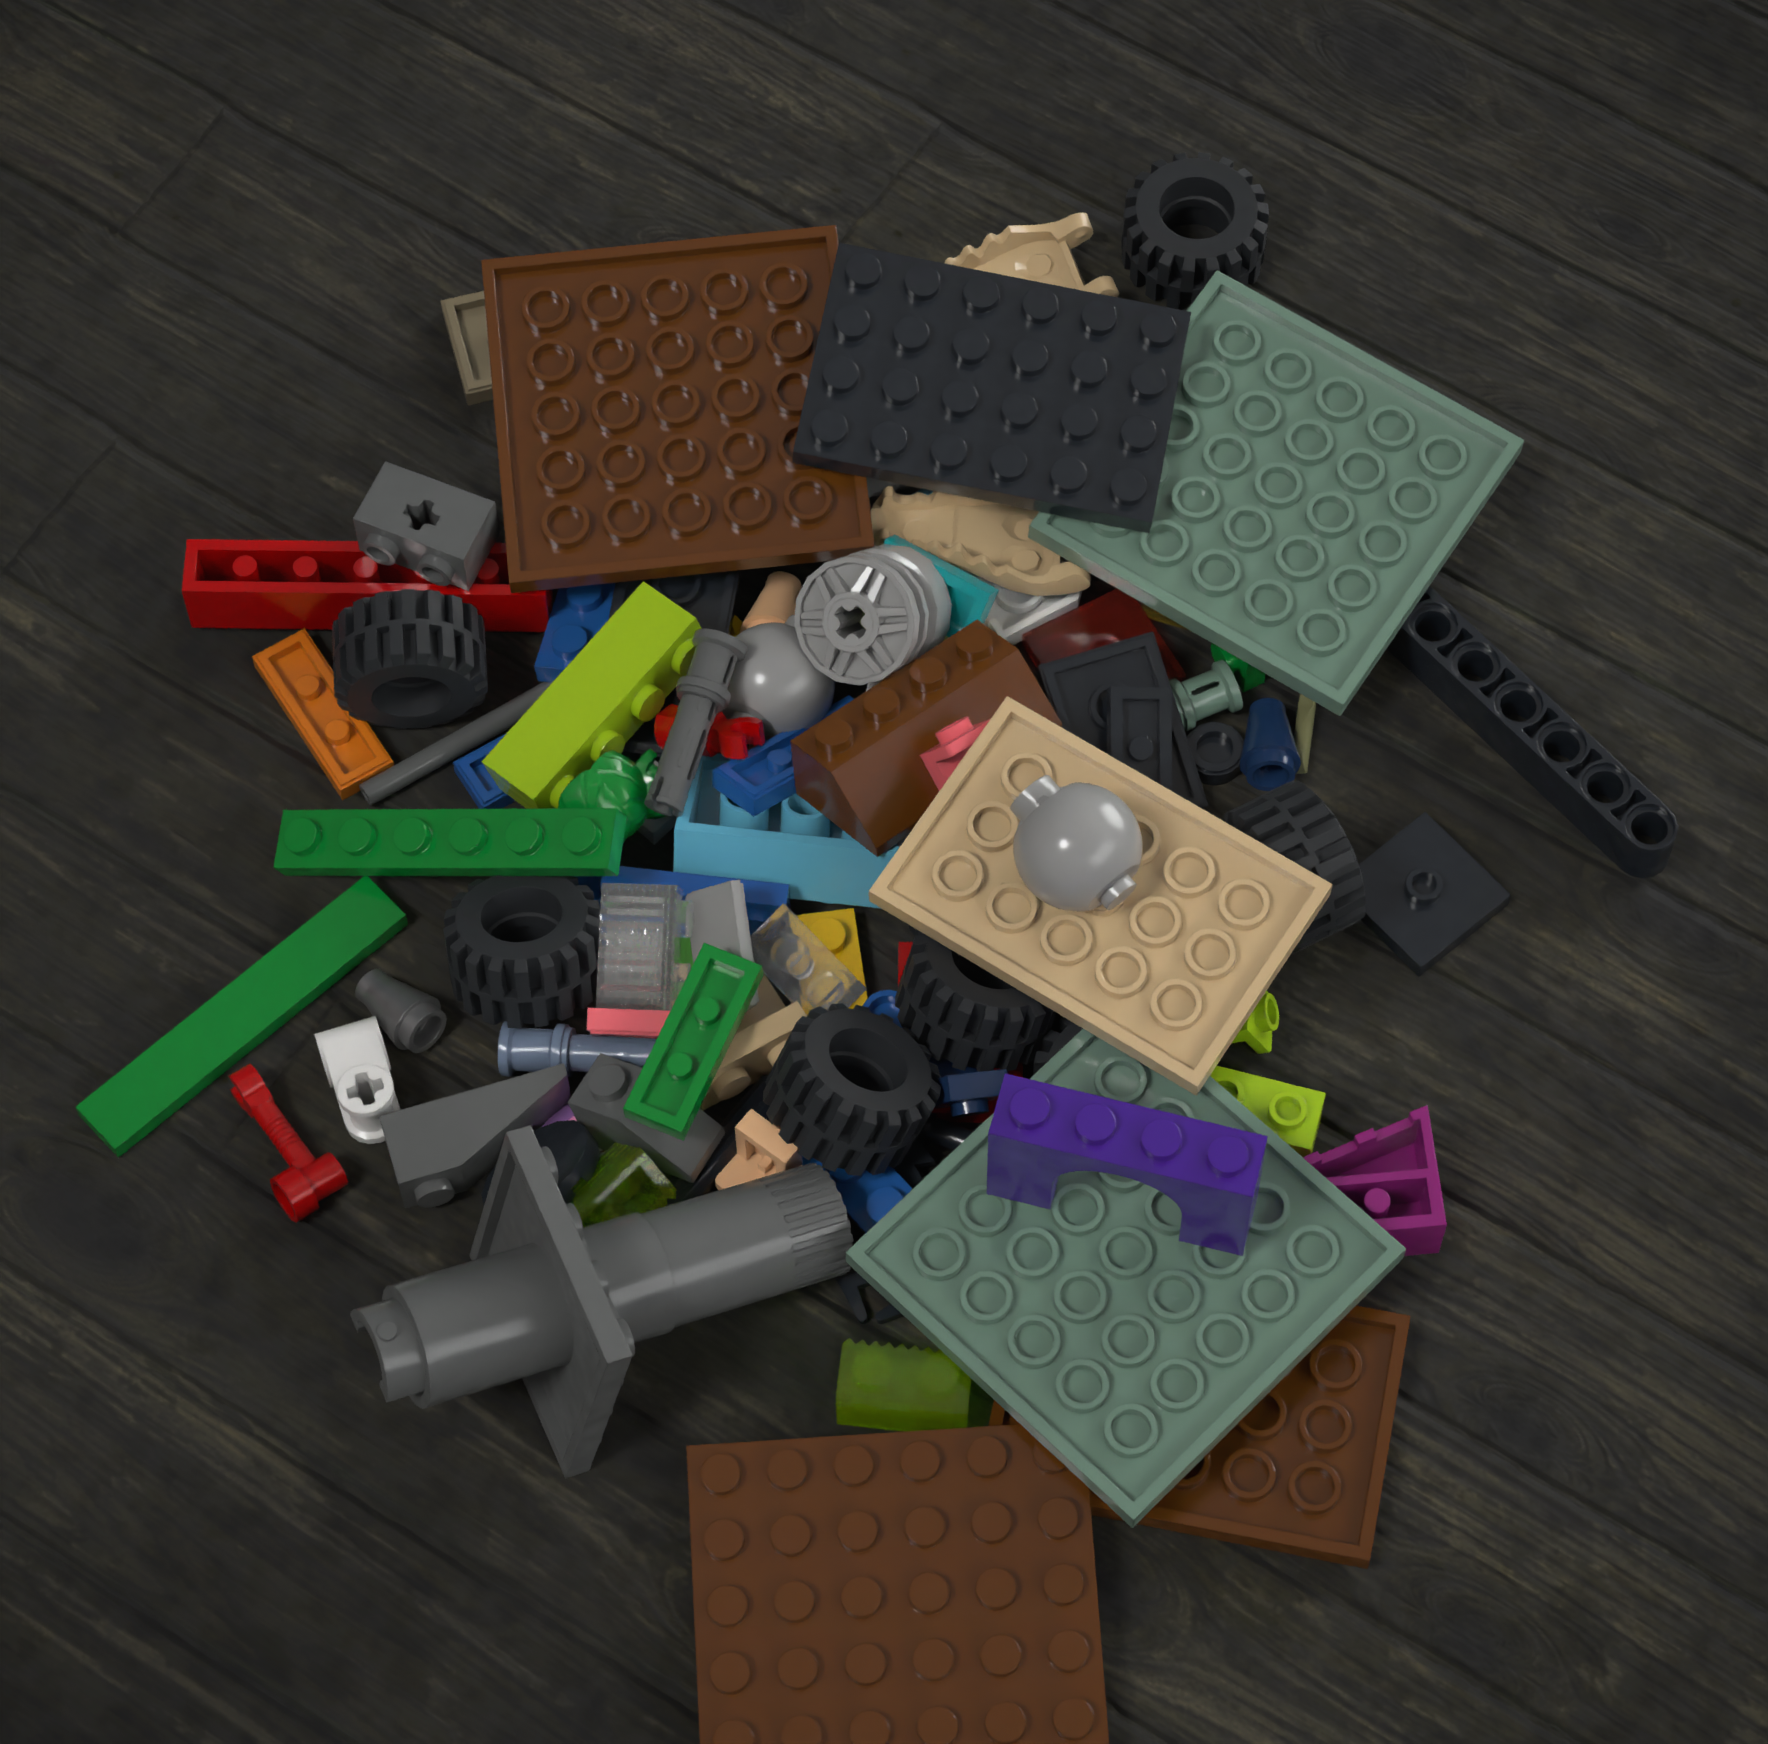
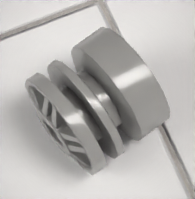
M882 544L825 562L809 575L796 598L794 626L800 648L817 670L836 682L860 686L886 679L943 642L950 628L952 603L946 582L930 559L911 547Z

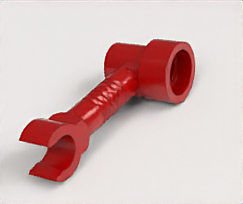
M248 1064L228 1076L235 1085L230 1091L241 1108L251 1118H255L290 1166L272 1177L270 1185L284 1212L293 1222L297 1223L319 1210L318 1202L348 1185V1179L342 1166L332 1153L327 1152L317 1159L313 1156L275 1104L271 1092L266 1087L258 1071L251 1064Z

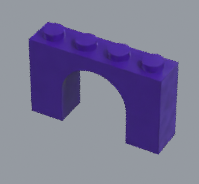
M1005 1073L988 1132L987 1194L1051 1209L1059 1175L1075 1171H1094L1119 1175L1159 1190L1178 1205L1182 1213L1178 1241L1243 1256L1258 1197L1268 1136Z

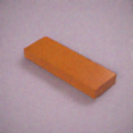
M305 628L252 656L258 673L342 800L359 792V785L394 766L393 760L367 721L357 720L349 716V711L342 710L337 704V698L334 697V672Z

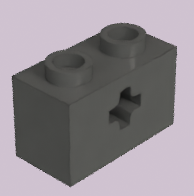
M386 461L353 517L359 550L363 551L373 561L388 566L395 563L418 572L424 579L439 586L451 584L467 591L471 588L500 535L495 501Z

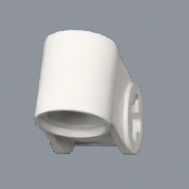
M376 1016L314 1034L330 1088L334 1087L349 1134L357 1141L367 1144L385 1141L379 1116L399 1111L400 1106L394 1091V1083L390 1074L391 1065Z

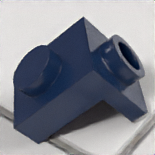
M931 1057L929 1062L938 1066L940 1078L937 1083L941 1086L940 1097L934 1109L950 1108L952 1117L973 1116L990 1112L988 1102L998 1099L1007 1069L978 1072L976 1068L966 1067V1070L963 1071L953 1068V1063L944 1058L938 1061Z

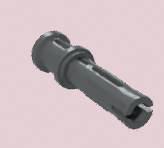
M706 628L695 631L692 639V644L696 647L687 675L680 677L676 685L677 697L680 700L678 710L663 748L654 780L644 801V804L649 809L665 816L671 817L673 814L675 817H681L683 815L688 793L705 749L712 723L716 714L722 712L729 705L731 694L727 689L736 662L744 660L747 652V647L742 641L718 630Z

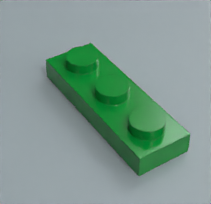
M703 943L623 1107L625 1118L684 1141L764 976L762 965Z

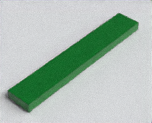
M363 876L75 1107L79 1117L119 1158L408 925L406 914L368 876Z

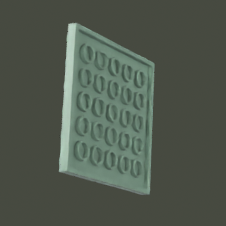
M1217 270L1187 310L1191 312L1150 533L1039 512L1029 525L1028 538L1341 716L1521 453L1524 439Z
M1082 1029L1030 1079L1268 1136L1258 1197L1243 1256L1178 1241L1182 1218L1178 1205L1159 1190L1119 1175L1094 1171H1075L1059 1175L1051 1209L988 1195V1132L993 1118L992 1114L846 1252V1262L1133 1528L1404 1258L1406 1248L1211 1076H1209L1196 1096L1087 1030Z

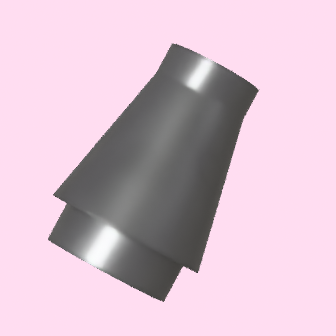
M381 969L369 971L357 984L355 990L356 998L368 1008L373 1016H376L377 1022L398 1049H409L414 1053H420L430 1048L440 1038L445 1029L447 1019L445 1013L441 1011V1005L437 998L388 976Z

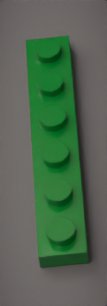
M617 808L283 810L273 868L284 876H618L627 816Z

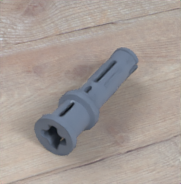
M504 1021L498 1041V1068L501 1076L513 1077L516 1071L535 1072L564 1063L568 1077H572L574 1071L588 1072L600 1053L643 1068L656 1039L576 1034L575 1028L570 1027L569 1024H557L554 1030L508 1028L507 1021Z

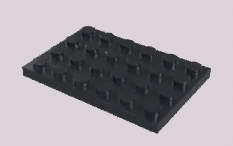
M839 243L794 444L792 463L1150 533L1191 312Z

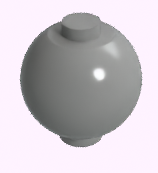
M795 615L789 616L784 624L776 622L763 623L750 627L736 636L737 639L746 645L747 652L744 660L736 662L727 689L731 694V699L728 707L724 708L722 713L728 719L755 717L762 720L765 741L781 732L812 727L828 713L834 700L836 681L817 670L800 648L794 626Z
M1045 775L1029 785L1013 801L1010 810L1020 820L1013 840L1016 868L1027 888L1041 901L1065 911L1084 912L1093 910L1101 905L1107 910H1111L1134 891L1137 884L1132 878L1138 871L1141 863L1142 835L1131 809L1113 792L1098 785L1082 782L1059 787L1049 775Z

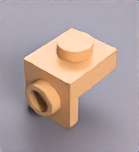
M750 1109L735 1126L737 1154L717 1175L715 1179L716 1188L722 1190L802 1166V1156L798 1154L799 1148L793 1143L787 1144L778 1135L781 1130L780 1126L771 1124L770 1120L765 1119L753 1109Z

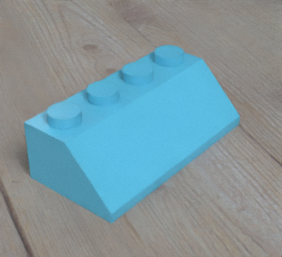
M716 754L713 757H701L688 793L683 815L676 819L673 872L789 884L790 899L880 908L869 901V890L899 849L898 844L876 857L796 793L753 817L712 787L713 769L731 759L722 756V754Z

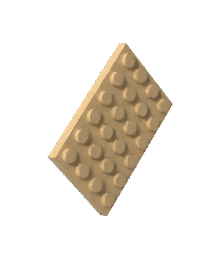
M1007 696L870 888L869 901L1197 1096L1331 895L1333 884ZM1049 775L1059 787L1075 782L1101 786L1121 798L1133 812L1141 831L1143 843L1140 867L1132 878L1137 886L1124 901L1113 909L1107 910L1103 905L1084 912L1057 909L1037 898L1022 881L1016 868L1013 854L1014 835L1020 820L1010 810V806L1019 794L1037 779Z

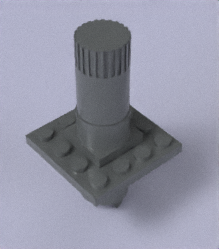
M531 1125L508 1131L505 1134L469 1255L472 1261L388 1285L383 1291L382 1301L353 1309L350 1316L357 1332L367 1330L373 1341L382 1372V1380H380L379 1386L386 1403L409 1396L416 1406L424 1409L522 1378L566 1479L590 1470L598 1446L602 1442L610 1415H612L619 1390L623 1386L630 1361L635 1354L634 1343L669 1333L674 1327L845 1275L851 1269L850 1265L846 1262V1252L852 1247L853 1235L850 1230L851 1224L847 1217L846 1206L842 1202V1196L838 1192L834 1180H831L830 1174L824 1171L821 1165H817L814 1162L641 1214L633 1212L583 1227L578 1210L572 1203L565 1204L557 1186L559 1179L558 1169L551 1150L547 1146L540 1147Z

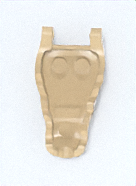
M1075 213L1059 221L1046 224L1008 226L998 235L993 233L986 235L979 248L975 249L971 245H966L960 255L955 258L949 257L945 260V264L1113 297L1119 296L1115 282L1110 276H1100L1085 285L1071 249L1085 242L1093 235V228L1087 213Z
M893 486L884 488L871 508L875 546L884 544L886 538L895 534L957 568L973 573L1011 591L1034 596L1070 594L1090 587L1091 573L1070 561L1064 562L1063 557L1028 538L1029 525L1039 511L933 491L929 495L921 492H916L912 495H901L894 491Z

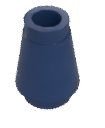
M1262 698L1253 702L1249 708V717L1240 759V770L1252 787L1262 791H1271L1295 779V774L1301 766V760L1284 703L1274 698Z

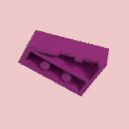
M1428 1105L1409 1112L1408 1118L1374 1131L1371 1128L1354 1136L1353 1141L1325 1153L1319 1154L1316 1151L1303 1157L1406 1248L1404 1256L1439 1253L1447 1222Z

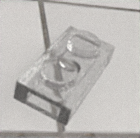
M784 903L750 936L754 962L762 965L763 973L792 1003L799 1002L806 1015H808L810 1010L819 1006L828 1010L831 1004L843 1003L849 1008L867 990L853 973Z

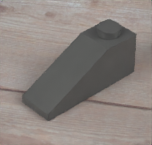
M564 1063L379 1116L404 1207L409 1208L416 1205L423 1208L436 1207L450 1201L455 1194L467 1191L497 1164L506 1132L529 1125L535 1131L544 1125L563 1106L567 1105L571 1098Z

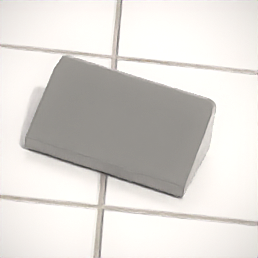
M732 880L687 894L685 906L693 964L703 943L754 962L743 883H740V880ZM756 990L747 1011L759 1002L758 990Z

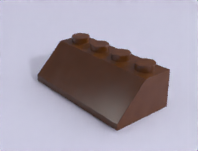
M977 619L790 740L796 794L878 857L909 835L939 792L920 757L922 753L939 744L935 735L936 732L966 716L969 717L972 725L991 719L1007 696L1062 727V722L1019 649Z

